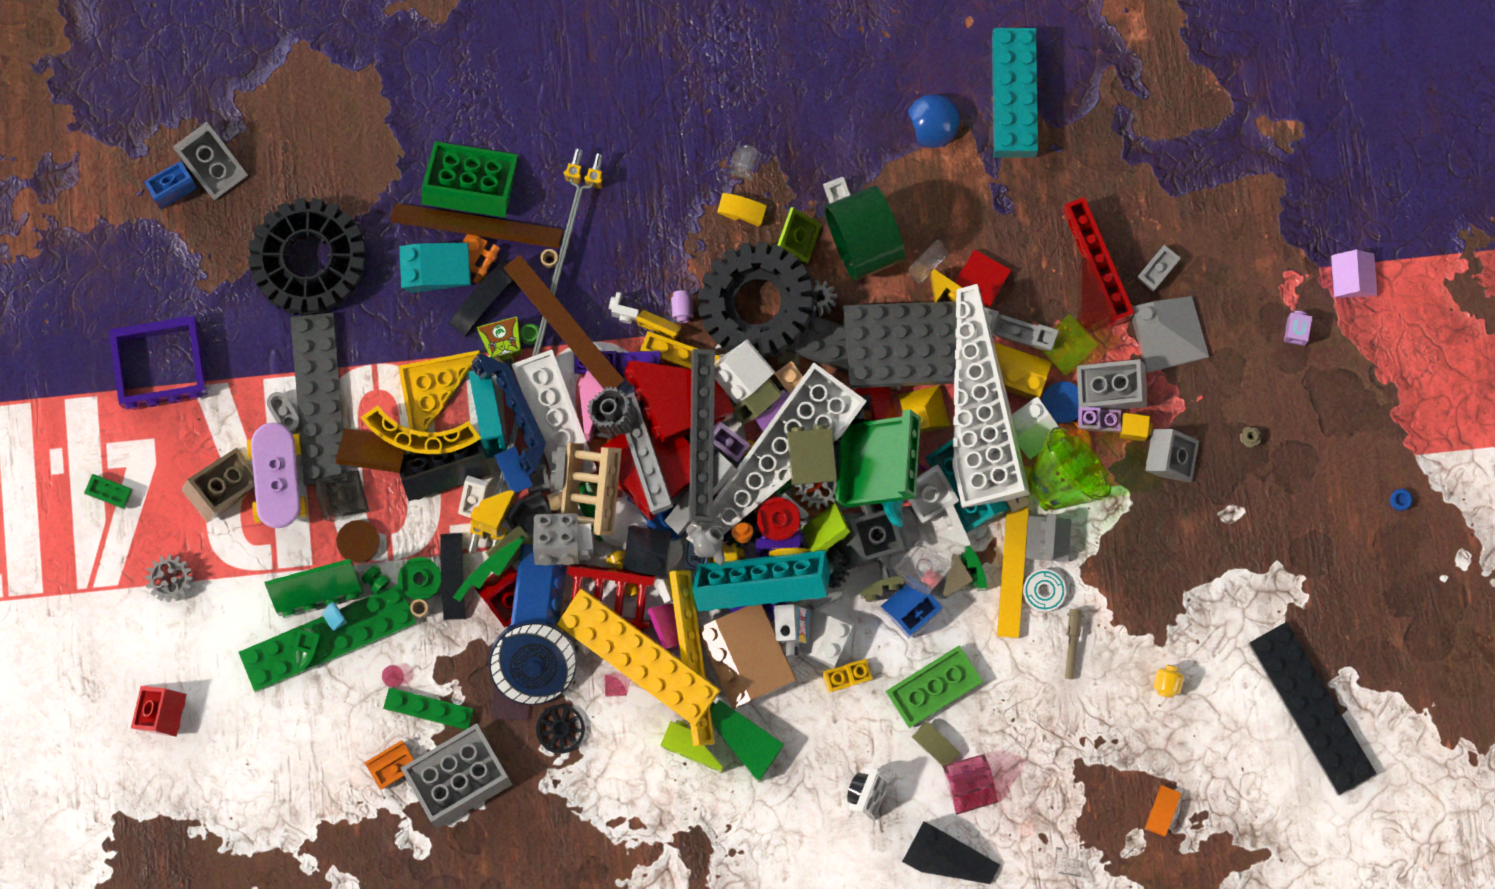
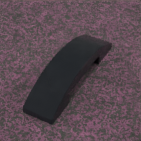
M507 260L501 262L477 286L450 320L449 324L466 337L479 322L480 317L505 289L508 290L514 283V280L504 269L509 263Z
M440 534L443 619H466L465 597L460 602L453 598L464 583L463 534Z

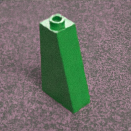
M718 700L717 703L713 702L710 706L712 727L753 778L760 782L784 747V744L721 700Z

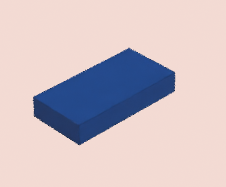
M515 446L494 455L509 489L514 491V494L533 486L530 478L519 467V454Z

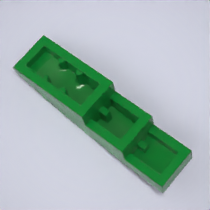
M523 535L519 536L488 557L465 580L453 598L460 602L472 584L480 589L491 572L499 576L525 537Z

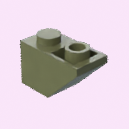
M768 378L750 396L738 404L734 403L733 408L735 411L733 414L743 425H746L782 395V392Z

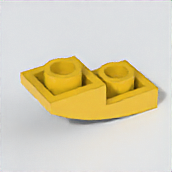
M723 193L717 213L735 221L738 219L744 220L758 227L762 224L767 205L745 197Z
M867 659L822 672L828 693L873 680Z

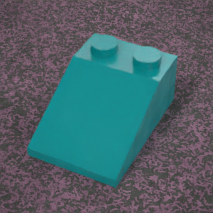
M421 243L399 246L401 288L409 293L471 285L468 243Z

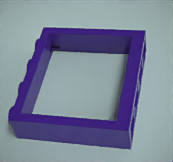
M194 316L109 329L118 402L122 409L136 410L138 406L142 405L156 407L160 405V402L168 401V403L173 404L181 402V399L190 398V400H197V398H201L203 395H208L198 323ZM189 330L197 385L126 397L118 342Z

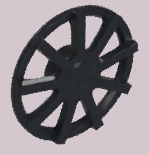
M554 705L547 708L539 716L536 724V735L540 744L546 750L556 754H565L576 749L582 742L585 734V723L582 716L577 710L567 705ZM554 709H564L561 720H558ZM567 710H570L576 716L566 722ZM550 712L554 723L544 720L543 717ZM579 719L581 729L570 728V725ZM540 723L550 726L551 730L540 733ZM570 732L581 733L577 742L569 735ZM553 734L552 739L546 745L541 737ZM557 738L560 740V750L551 748ZM567 738L573 746L564 749L563 739Z

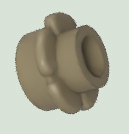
M1249 426L1243 429V433L1240 434V440L1246 447L1252 448L1261 442V433L1257 428Z

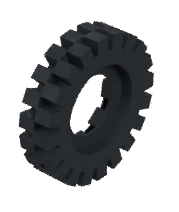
M750 242L740 244L739 250L734 251L731 248L724 252L725 258L721 261L717 258L710 265L713 269L710 274L705 272L701 281L704 284V288L699 289L698 300L701 302V306H698L699 315L708 334L726 352L731 351L748 339L766 361L767 356H772L775 359L784 355L783 350L787 348L790 351L799 345L797 340L800 336L805 338L810 331L808 324L809 322H814L816 315L814 306H817V295L814 292L815 285L799 259L791 252L788 253L783 247L776 244L772 247L767 242H757L756 246H752ZM762 279L771 282L777 287L781 297L780 308L770 321L758 325L750 324L743 321L736 312V295L744 284L752 280Z

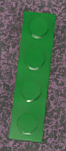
M390 687L383 707L384 710L462 730L469 728L474 712L472 708Z

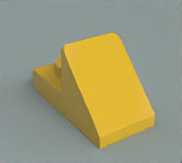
M933 269L930 279L934 302H939L945 292L950 300L956 302L957 289L962 287Z

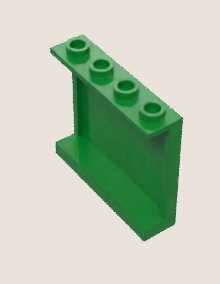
M909 409L903 410L902 417L855 424L850 423L840 437V448L838 449L839 464L836 471L837 488L835 490L837 502L846 508L916 498L921 417Z

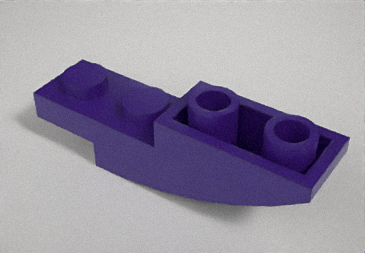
M601 351L621 377H625L627 364L632 360L662 365V353L660 351ZM574 354V374L585 375L588 370Z

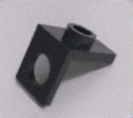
M520 498L508 515L509 519L533 536L534 516L539 513L526 505L524 500Z

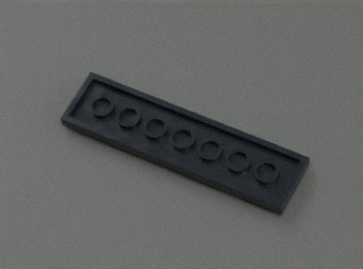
M1287 621L1249 642V647L1337 796L1377 774Z

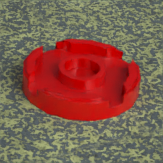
M783 497L772 498L760 507L757 514V525L760 532L766 538L773 541H785L798 531L800 513L797 506Z

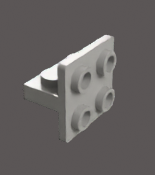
M1047 513L1046 517L1029 516L1025 558L1068 562L1071 519L1056 518V514Z

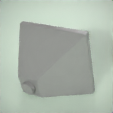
M1192 296L1153 301L1132 307L1134 310L1132 323L1147 373L1209 358Z

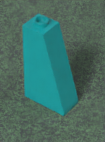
M474 371L468 373L486 458H493L494 455L507 450L493 379L489 377L481 381L479 376Z

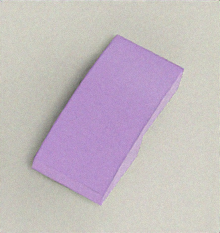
M1079 407L1078 429L1120 433L1121 410Z

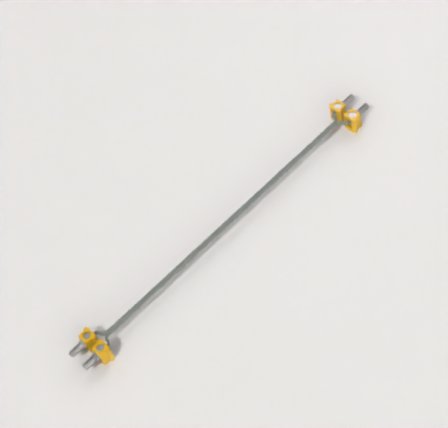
M579 149L575 150L572 163H568L567 171H564L565 180L576 186L577 190L550 291L554 296L582 191L591 187L602 188V171H600L603 155L601 154L600 158L599 154H596L592 169L589 168L587 176L584 177L586 185L581 188L578 185L581 183L582 173L580 160L583 151L581 149L580 151ZM542 317L532 357L540 353L548 323L544 317ZM516 421L514 422L507 449L515 446L519 431ZM502 472L495 495L503 491L505 478ZM471 520L470 534L472 539L468 551L476 553L479 539H484L486 532L474 528L473 520ZM501 527L497 537L491 535L492 547L509 533L507 528Z

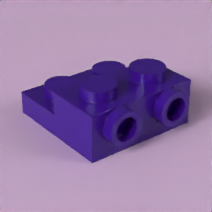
M798 530L791 538L785 541H773L765 536L760 537V540H756V557H769V552L775 549L804 548V532H799Z

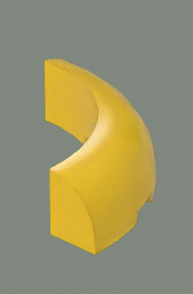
M379 405L360 417L384 441L414 453H449L463 449L481 439L470 421L454 429L429 433L412 430L398 424Z

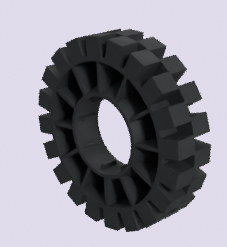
M305 198L294 199V204L288 205L287 202L278 205V211L275 213L270 211L263 217L265 222L262 225H257L253 232L255 238L250 240L248 249L250 252V257H248L249 268L252 271L251 275L256 285L271 304L277 308H282L286 313L292 315L296 313H301L302 316L313 315V313H331L330 309L335 306L339 309L346 304L345 299L350 296L352 298L358 291V283L363 282L366 274L364 271L365 266H367L366 246L357 225L338 206L331 202L325 204L322 199L312 198V201L308 202ZM305 236L308 238L314 236L322 239L321 242L323 244L326 243L330 250V254H327L329 261L323 270L321 269L320 273L311 277L307 275L301 277L293 274L294 271L292 269L288 270L285 259H288L286 252L292 243L294 244L295 240Z

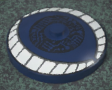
M525 620L509 626L496 638L489 654V671L496 688L506 698L524 705L544 704L559 697L571 684L577 668L575 648L568 635L558 626L543 620Z

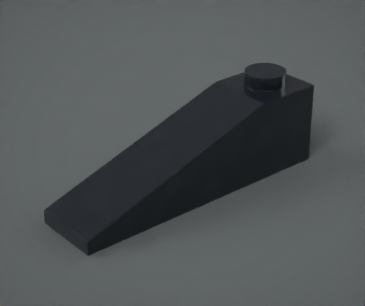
M925 821L921 824L902 860L904 864L921 873L984 884H991L1000 867V864Z

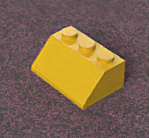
M994 342L1006 391L1030 400L1036 397L1040 398L1052 362Z

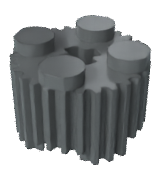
M612 386L610 388L606 387L602 390V393L598 392L599 395H595V399L592 398L589 401L590 405H587L589 408L587 412L590 414L591 421L601 433L607 436H614V434L618 436L619 433L622 435L631 431L632 422H635L634 418H636V408L622 390L619 391L617 387L613 389Z

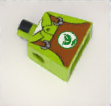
M517 316L477 327L489 356L509 365L512 370V364L515 363L513 357L521 355Z

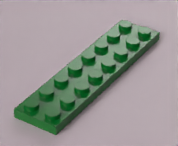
M399 584L383 590L377 595H371L339 609L347 622L335 631L331 630L327 621L322 616L239 651L238 653L254 692L266 689L417 625ZM303 627L320 632L316 651L311 662L305 669L297 673L292 662V649L298 628Z

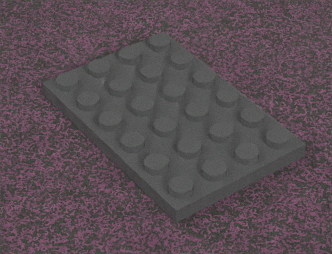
M955 301L843 306L849 388L954 384L957 329Z

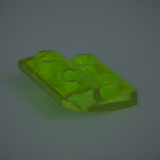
M1070 313L1053 328L1059 330L1053 350H1041L1065 376L1073 371L1082 360L1099 346Z

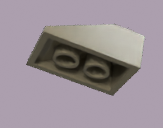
M235 448L188 478L181 491L205 521L209 523L255 488L253 467L238 448Z

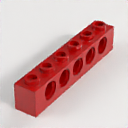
M1085 197L1065 204L1063 208L1064 216L1111 325L1115 326L1132 319L1134 310Z

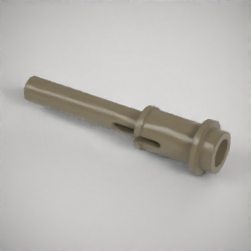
M1070 609L1069 613H1067L1069 619L1066 635L1069 636L1065 679L1074 678L1078 636H1081L1082 617H1084L1082 614L1083 610Z

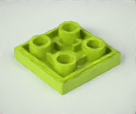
M836 503L832 504L801 528L811 552L823 550L827 552L832 545L839 540H843L850 533L841 509Z

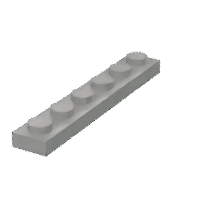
M634 392L627 394V396L636 408V418H634L635 422H632V429L626 434L650 511L655 515L672 508L673 504L640 404L636 400Z

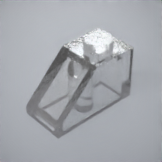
M749 145L737 146L731 161V175L752 180L758 159V151L754 147Z

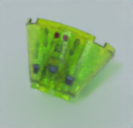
M1055 427L1048 432L1028 477L1029 492L1034 494L1039 500V505L1044 511L1050 509L1059 510L1104 500L1111 493V484H1107L1105 479L1108 474L1097 455L1077 435L1074 437L1066 433L1067 429L1062 427Z

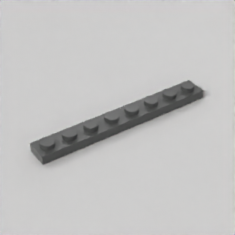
M692 350L689 522L711 523L713 519L715 350Z

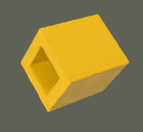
M1124 413L1121 419L1119 438L1146 441L1148 435L1151 436L1153 423H1149L1150 416Z

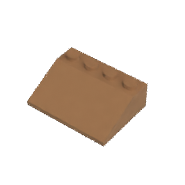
M763 604L746 606L699 628L700 638L732 709L744 707L797 680L781 643L776 641L774 627Z

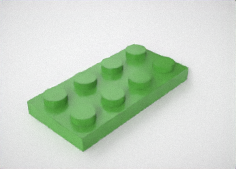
M959 645L885 692L909 729L982 684L983 681Z

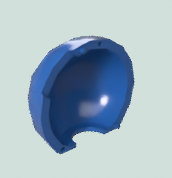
M938 94L924 95L915 100L908 109V115L912 121L918 144L929 148L943 147L950 143L958 133L960 126L959 111L955 104L945 96Z

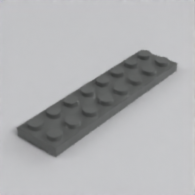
M326 313L290 317L304 486L348 482L347 465L336 464V456L344 428L334 314Z

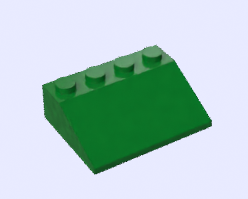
M435 141L422 185V204L506 218L518 154Z
M351 559L264 582L278 616H283V618L295 616V612L304 610V612L317 610V606L325 604L327 607L332 602L338 604V600L342 599L352 601L358 599L360 594H364L358 570Z

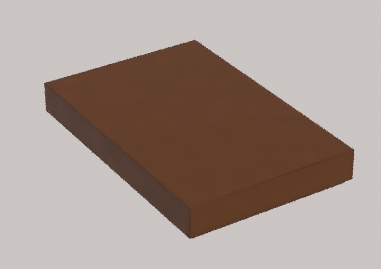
M344 428L336 456V464L400 473L406 450L384 441L374 432Z

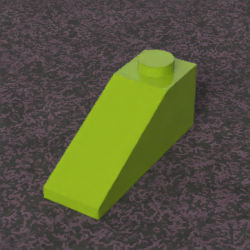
M676 720L675 723L670 721L660 747L721 773L723 767L704 745L693 746L691 729H688V724Z

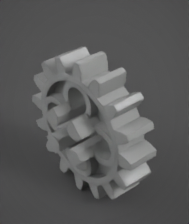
M836 481L823 482L821 484L823 488H827L830 492L826 497L822 496L819 489H816L811 497L806 495L807 489L813 488V483L794 485L800 488L796 495H803L800 501L808 500V507L815 503L816 508L819 509L820 503L827 507L828 500L835 502L833 495L837 487Z
M168 554L167 560L159 556L160 562L157 563L153 560L154 567L147 568L151 574L145 576V579L150 581L146 587L148 589L153 588L150 594L153 596L158 594L157 599L160 601L164 597L168 603H170L172 597L179 601L178 595L181 594L185 597L187 595L184 590H191L192 588L188 585V582L194 581L192 577L188 576L192 573V569H185L188 563L184 561L180 564L181 558L179 556L175 560H173L170 554ZM165 565L169 566L167 571L173 576L171 582L176 585L174 592H170L171 585L166 581L167 575L162 571ZM179 571L183 572V576L181 578L175 577L177 576V572ZM158 579L165 580L161 582L160 586H156Z

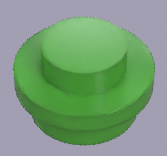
M534 324L524 325L519 332L521 341L526 345L536 344L539 328Z

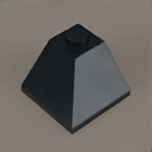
M629 526L623 569L642 574L666 576L672 532Z

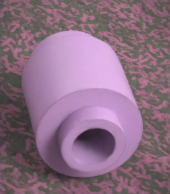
M681 290L673 292V297L671 298L672 318L677 320V323L690 322V319L694 317L693 298L690 296V291Z

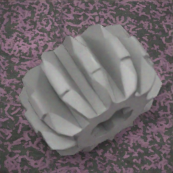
M815 280L814 292L817 297L818 295L823 297L822 300L820 299V302H817V306H814L815 312L819 311V317H822L823 310L829 314L831 313L830 307L836 306L833 300L837 299V294L832 293L834 291L833 286L827 288V281H824L821 286L819 285V280Z

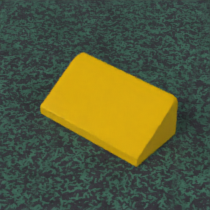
M645 310L636 318L637 325L675 341L681 331L680 325Z

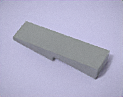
M717 452L713 457V496L738 471L720 452ZM689 490L665 520L679 536L692 523L689 522Z

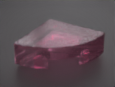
M604 674L605 697L627 695L624 684L618 678Z

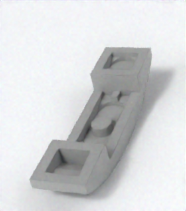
M985 308L992 335L1036 349L1053 350L1059 330L1040 324L1036 326Z

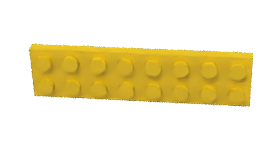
M584 589L578 591L557 623L559 627L693 726L699 724L721 691L720 688Z

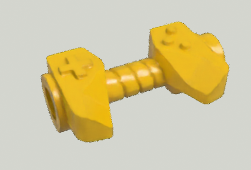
M617 550L607 555L606 563L612 568L623 569L625 550ZM628 583L625 588V594L628 598H632L638 595L639 587L635 583Z

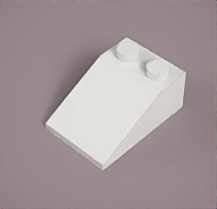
M792 603V605L794 604L812 611L809 644L799 645V654L834 669L853 626L831 616Z

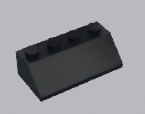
M478 440L472 445L449 453L421 454L413 452L404 456L399 474L408 501L422 499L434 493H441L455 486H462L467 476L483 479L491 475V471L481 440Z

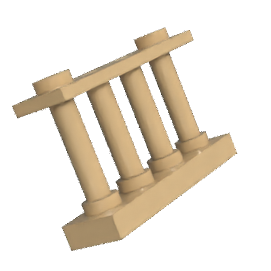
M567 443L561 514L574 513L578 516L579 503L596 505L595 518L578 516V524L591 523V526L594 527V535H613L622 449L601 447V453L584 451V443ZM583 459L600 462L599 475L583 473ZM581 481L598 483L597 496L580 494Z

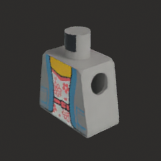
M794 604L774 606L776 641L786 645L787 657H798L799 645L809 644L812 611Z

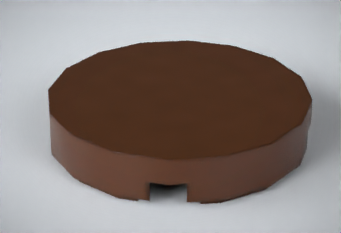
M353 520L346 523L339 530L336 538L337 548L345 559H351L354 563H365L377 554L380 536L375 527L369 522Z

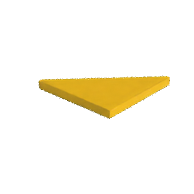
M479 350L398 366L409 429L427 432L471 369L472 361L480 354Z

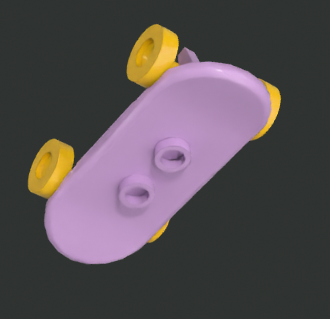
M270 422L263 424L254 432L252 439H247L248 457L253 462L256 501L253 502L255 523L263 522L271 528H284L292 524L299 514L300 518L308 517L306 497L299 494L296 455H302L300 434H291L288 428L279 423Z

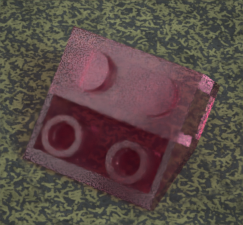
M985 754L942 766L956 815L998 803L992 771Z

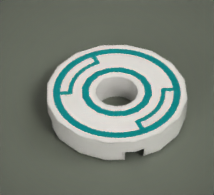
M1040 569L1032 572L1027 577L1023 585V596L1025 602L1035 611H1054L1065 599L1066 585L1063 578L1057 572L1050 569ZM1042 585L1048 586L1051 591L1050 595L1046 597L1041 596L1038 592L1039 587Z

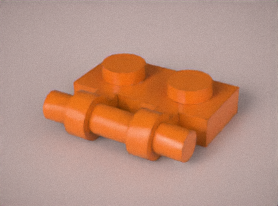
M467 234L462 243L469 244L470 274L476 275L473 282L479 285L488 276L491 264L496 262L500 248L493 244L490 251L485 250L488 244L486 240ZM480 256L485 258L481 267L475 266Z

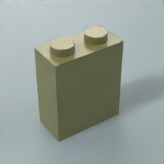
M826 425L813 426V430L806 431L804 427L791 428L792 432L787 433L792 485L837 481L832 428L826 429Z

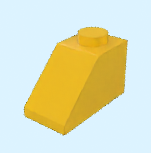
M509 490L481 500L479 506H475L470 518L473 520V527L497 537L515 500L514 491Z

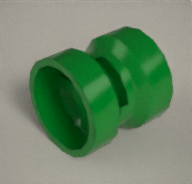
M377 564L370 567L361 577L365 584H369L372 587V591L376 595L383 591L392 580L387 574L381 572V568Z

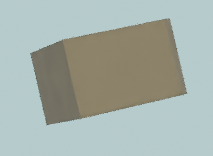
M954 553L951 557L942 599L949 598L973 582L960 558Z

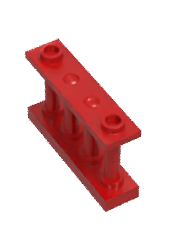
M580 563L568 565L567 575H572L574 579L571 602L582 588V580L585 577L594 578V597L601 602L604 583L607 580H612L617 584L614 612L621 617L626 585L628 583L637 584L639 589L635 618H623L640 631H644L645 628L649 629L651 620L644 619L647 588L654 586L656 575Z

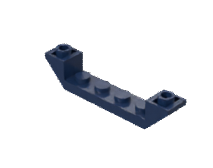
M479 354L472 361L474 373L479 376L481 381L496 375L497 384L506 395V403L515 414L516 424L518 427H521L524 433L525 443L531 448L518 457L521 471L525 472L526 476L529 477L538 469L546 441L510 366L484 354Z

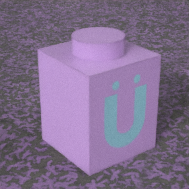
M1303 311L1290 313L1287 319L1284 342L1305 346L1309 339L1312 316H1307V313Z

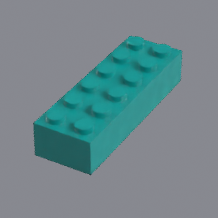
M994 28L992 33L993 158H1036L1038 152L1036 28Z
M825 550L725 561L723 565H719L717 562L698 564L692 590L698 611L820 599L827 597L830 568Z

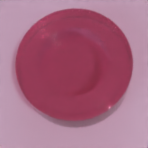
M390 665L383 670L382 680L386 686L395 688L403 683L404 673L400 667Z

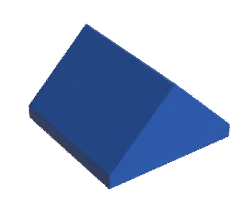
M182 161L144 181L160 210L197 189Z

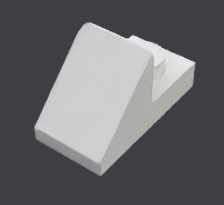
M471 476L466 477L458 514L471 517L474 507H478L481 500L487 498L489 492L487 481Z
M954 505L945 508L943 520L947 528L951 526V530L939 534L937 539L965 549V546H970L971 543Z

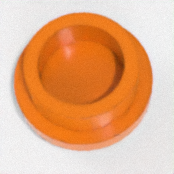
M738 523L731 530L732 537L739 543H746L753 535V528L748 523Z

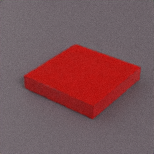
M974 249L954 283L962 288L978 284L983 304L990 307L1011 270Z

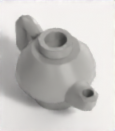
M692 522L686 528V532L693 539L695 554L701 558L714 557L719 565H723L725 556L722 551V540L724 538L722 532L716 527L705 529L699 522Z

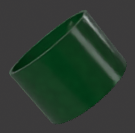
M876 185L824 206L826 220L833 241L847 272L854 281L906 261L905 248L897 223L883 193Z

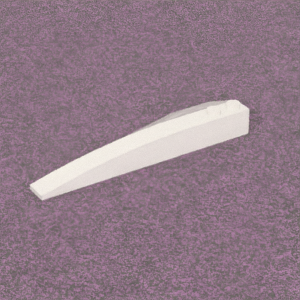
M975 284L957 289L953 469L961 505L964 508L1007 501L1030 495L979 286Z
M813 363L737 467L738 471L727 481L714 499L712 522L699 523L705 529L716 527L724 535L791 479L787 433L792 432L791 428L804 427L806 431L813 430V426L826 425V429L832 428L833 442H835L845 432L866 400ZM688 535L686 539L693 543V539Z

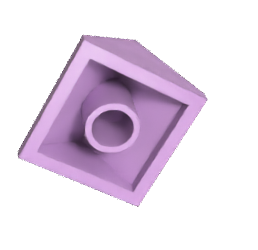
M1356 249L1331 256L1334 298L1377 296L1375 257L1373 253Z

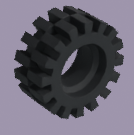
M830 547L826 552L828 562L833 560L835 567L830 574L828 587L835 589V586H842L840 581L843 583L847 581L844 577L845 575L849 577L850 573L847 572V569H851V566L847 564L850 561L844 553Z

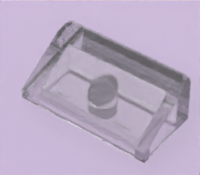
M936 240L909 267L908 274L917 283H922L932 270L948 256V252L942 242Z

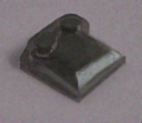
M359 470L321 477L316 480V494L321 513L326 521L335 522L341 518L370 511Z

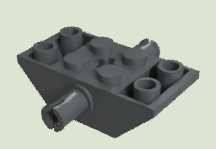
M873 504L860 506L863 516L846 522L850 533L843 540L836 542L833 547L846 555V558L850 561L847 564L851 566V569L876 562L879 565L882 579L889 578L887 571L890 577H894L896 574L890 558L924 547L912 506L902 507V527L894 526L887 518L884 510L876 512ZM874 533H877L878 536L882 535L880 541L872 539Z

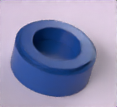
M1398 489L1391 494L1389 502L1394 510L1405 511L1412 504V496L1407 490Z

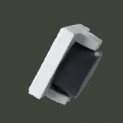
M864 767L863 772H858L850 783L847 794V802L850 803L848 809L874 820L890 779L876 769Z

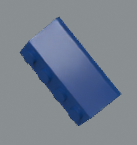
M521 544L511 625L525 620H543L558 626L567 565H535L533 545Z

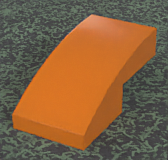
M1161 785L1144 829L1165 837L1182 793Z

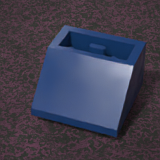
M914 578L880 606L908 639L922 629L943 609L930 592Z

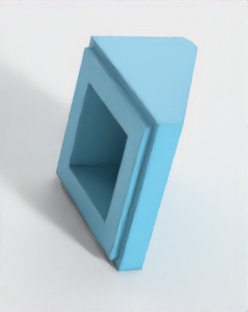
M333 602L322 613L333 631L347 622L337 605Z

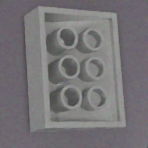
M478 724L471 726L401 767L435 829L440 828L513 785Z

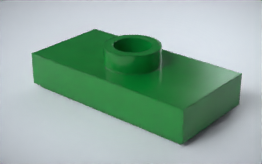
M92 474L84 494L125 510L133 489Z

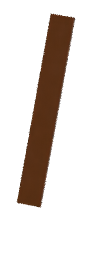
M395 203L391 215V222L552 248H559L563 235V229L398 203Z
M520 254L504 267L509 276L603 389L606 387L610 388V386L613 389L614 387L618 389L626 383Z

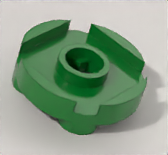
M412 558L399 571V587L405 596L412 600H428L439 592L441 587V571L428 558ZM419 573L426 577V581H423L422 585L414 582V578H417Z

